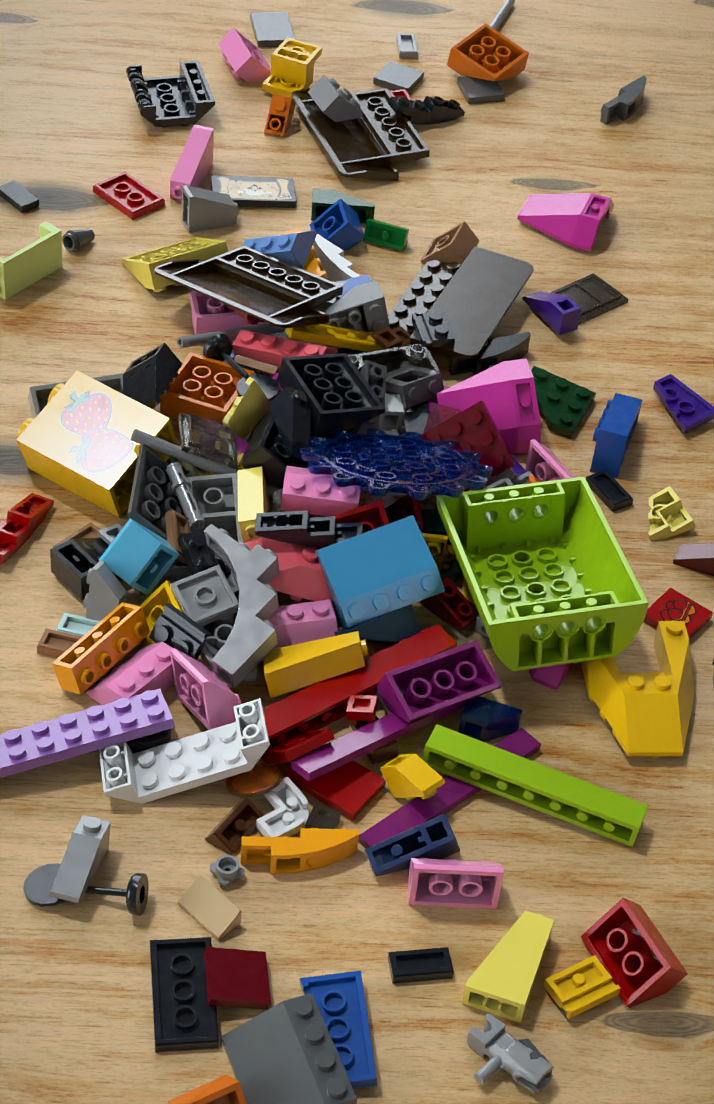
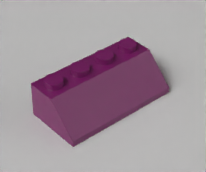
M476 640L386 672L376 689L388 711L407 722H411L500 689L502 684Z

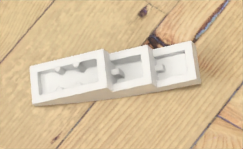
M317 234L313 246L317 258L321 261L323 270H325L327 276L332 281H344L360 276L353 271V263L343 258L344 251Z

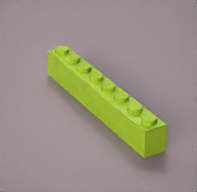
M436 724L425 745L422 760L438 772L633 847L648 808L646 804Z

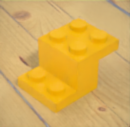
M287 37L271 54V74L262 83V91L269 92L272 95L292 98L294 91L308 89L313 83L314 62L321 56L322 47Z

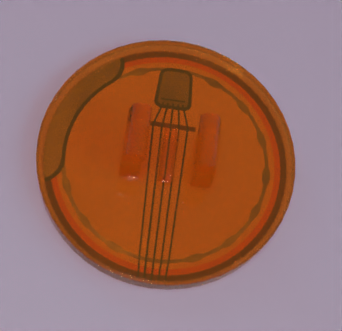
M256 763L250 771L227 777L225 781L226 789L230 794L238 797L260 796L275 789L282 780L281 770L273 764Z

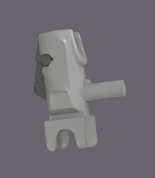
M486 1014L483 1032L477 1028H471L467 1037L468 1046L482 1058L486 1056L491 1058L474 1074L475 1080L479 1084H484L498 1069L501 1071L505 1069L518 1084L534 1093L540 1092L552 1079L553 1075L551 1073L554 1066L550 1064L529 1039H515L505 1031V1024L492 1014Z

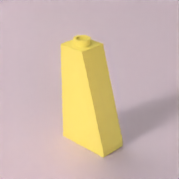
M262 466L237 470L238 524L243 543L261 538V536L255 535L256 514L271 512V504Z
M525 910L467 980L462 1004L521 1023L551 936L554 919Z

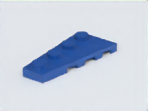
M361 970L300 978V986L304 995L312 993L352 1088L377 1086Z

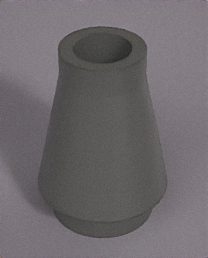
M90 228L69 230L63 235L62 242L67 250L75 252L90 241H93L95 235Z

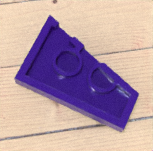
M672 374L654 382V391L684 434L714 419V406Z

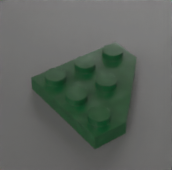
M533 366L531 372L534 377L539 413L544 414L546 418L545 423L550 430L571 438L594 401L596 393L542 368Z

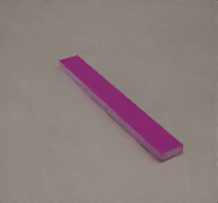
M477 697L411 722H407L393 713L388 714L292 760L291 769L308 781H311L477 701Z
M521 727L494 746L527 759L540 750L541 743ZM448 776L444 778L445 784L436 789L437 793L428 799L414 798L360 834L358 842L364 848H369L440 815L446 814L482 788Z

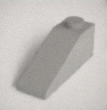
M85 815L81 817L72 833L50 891L51 897L80 903L109 850L111 822L97 817Z

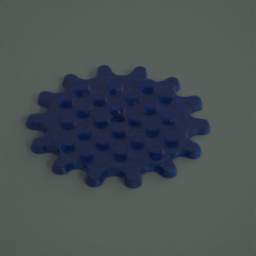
M377 428L367 429L366 434H353L345 430H335L332 432L334 439L310 437L308 439L310 448L299 449L301 459L309 461L307 466L310 473L332 475L335 486H359L360 490L370 491L374 496H385L387 493L394 492L407 494L415 500H425L427 495L431 493L459 498L463 494L464 488L484 489L487 483L486 478H489L493 471V467L479 464L482 458L481 454L477 452L454 450L456 443L449 440L435 442L423 440L422 435L416 432L390 435Z

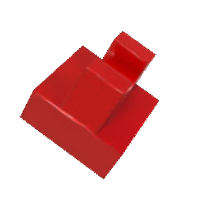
M350 694L346 709V719L350 720L351 726H357L358 721H367V724L375 721L378 697Z

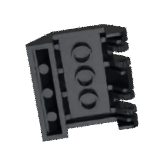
M199 61L180 62V76L144 78L142 65H131L126 69L140 114L155 127L165 128L175 125L187 126L189 124H196L215 106L214 97Z

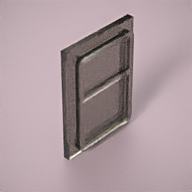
M594 273L550 292L569 296L581 308L578 325L628 303V298Z
M190 413L186 415L179 414L181 451L238 469L239 461L235 434L230 427Z

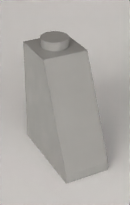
M188 185L182 186V223L189 233L236 224L239 207L237 203H234L230 195Z

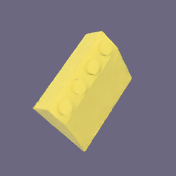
M195 237L121 260L122 264L145 288L153 289L154 292H161L167 289L166 286L172 284L173 286H180V284L155 274L154 269L157 266L170 261L193 259L206 261L228 252L226 241Z

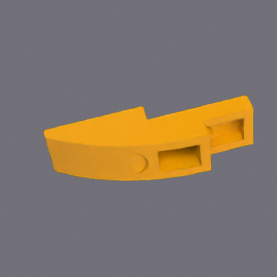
M300 828V838L288 836H242L241 864H270V874L304 872L322 868L357 853L359 830L346 828Z

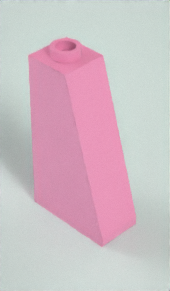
M194 124L170 179V198L182 200V186L188 185L198 188L213 164L214 128Z

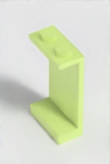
M45 221L39 225V240L4 260L0 258L1 298L6 300L63 267L62 232L60 229Z

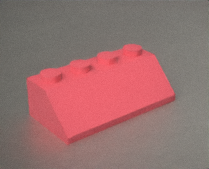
M242 329L232 344L234 358L236 355H241L277 366L279 370L283 357L338 353L337 348Z

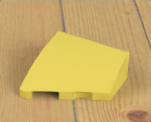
M251 377L245 382L249 385L245 395L236 397L232 408L227 412L222 421L225 428L243 440L270 411L268 398L257 382Z
M670 486L649 497L650 512L648 513L650 531H648V535L651 540L673 537L696 527L694 520L685 510L680 498Z

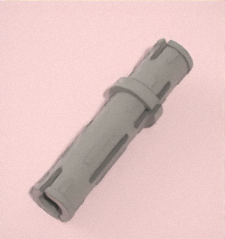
M178 462L171 463L166 467V473L172 483V492L179 499L190 529L193 531L200 530L205 526L206 522L192 494V485L189 479L185 477L181 464Z

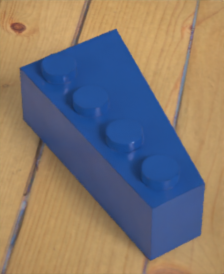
M615 393L613 400H608L598 427L594 431L592 441L596 442L590 472L598 473L606 470L613 478H618L620 467L623 464L625 453L628 450L638 421L642 399Z

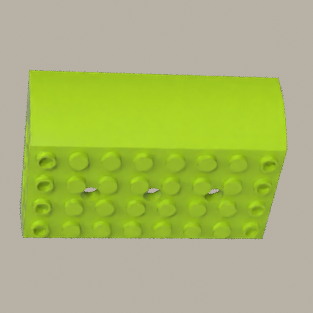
M585 477L436 495L440 518L494 652L510 670L518 671L616 657L634 639L644 622L648 601Z

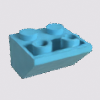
M130 518L100 557L99 561H104L111 571L130 586L149 595L180 554L167 540Z

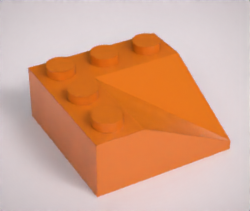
M485 23L451 48L447 66L461 76L489 81L513 79L525 70L529 52Z
M190 352L177 372L179 374L178 377L169 384L170 389L160 397L162 399L160 402V413L204 428L208 427L211 420L217 421L224 426L222 421L227 412L232 408L236 397L239 396L237 393V383L243 377L228 363ZM244 369L249 375L254 374V371Z

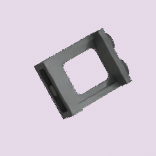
M408 365L386 374L385 393L402 395L403 406L406 409L437 398L436 394L444 391L442 374L438 371Z

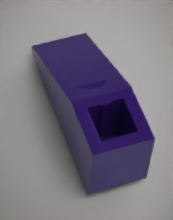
M543 291L523 296L522 300L558 335L578 329L581 308L569 296Z

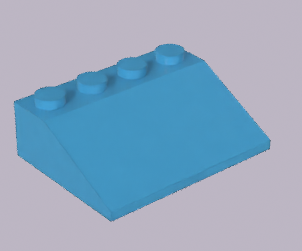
M413 515L316 551L340 624L347 628L445 591L436 563Z

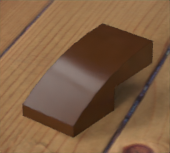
M387 326L372 333L371 336L384 349L390 352L402 351L413 347L410 343L411 334L401 326L393 330Z

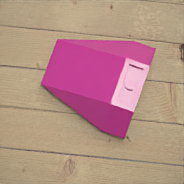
M593 193L531 194L518 214L517 219L570 247L590 252L596 242L598 227L603 218H609L614 204L611 198Z
M527 359L503 361L436 394L441 423L479 401H484L510 454L528 453L530 440L535 439L541 443V422L534 377Z

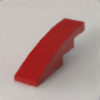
M31 493L8 510L7 520L0 524V564L6 562L30 538L54 505V500Z

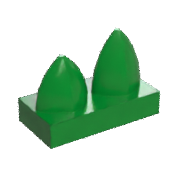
M369 218L366 222L363 240L403 251L405 250L409 229Z

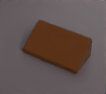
M245 797L231 809L205 840L227 854L233 855L241 846L242 836H250L257 828L256 820L264 816V814L248 797Z

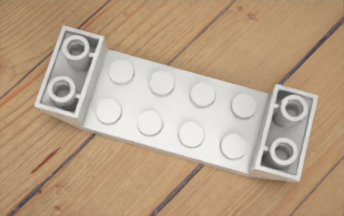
M261 699L234 706L236 722L134 754L127 742L99 749L105 796L144 804L252 770L270 746Z

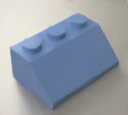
M314 230L246 239L243 246L295 267L303 268L317 232Z

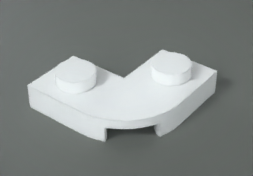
M289 777L280 780L274 789L264 793V797L276 809L256 820V827L264 837H291L300 832V828H304L307 824L309 817L308 801Z

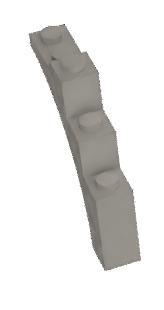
M210 524L204 530L206 544L223 559L231 570L239 588V607L234 627L223 647L212 659L215 674L236 688L278 644L276 628L267 621L279 608L277 592L268 584L279 573L278 557L272 550H265L258 544L250 550L245 543H238L231 538L230 534L223 528L218 529Z

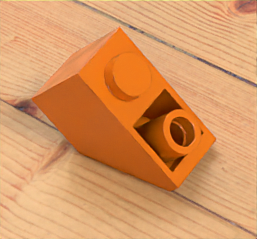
M273 94L264 130L265 134L279 137L285 136L291 125L296 105L292 98Z

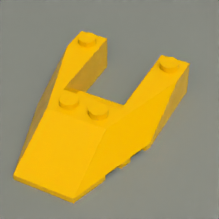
M658 621L654 648L661 672H619L616 657L581 661L588 698L591 702L596 703L600 709V716L604 721L609 722L613 728V735L628 756L683 755L695 695L690 643L684 621Z

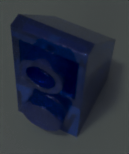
M475 697L468 700L461 714L458 732L482 742L512 734L520 727L523 710L485 697Z

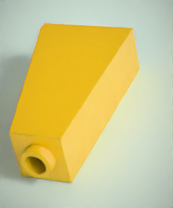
M356 631L272 649L264 657V675L270 698L364 667V656L369 655L366 640H360L359 632Z

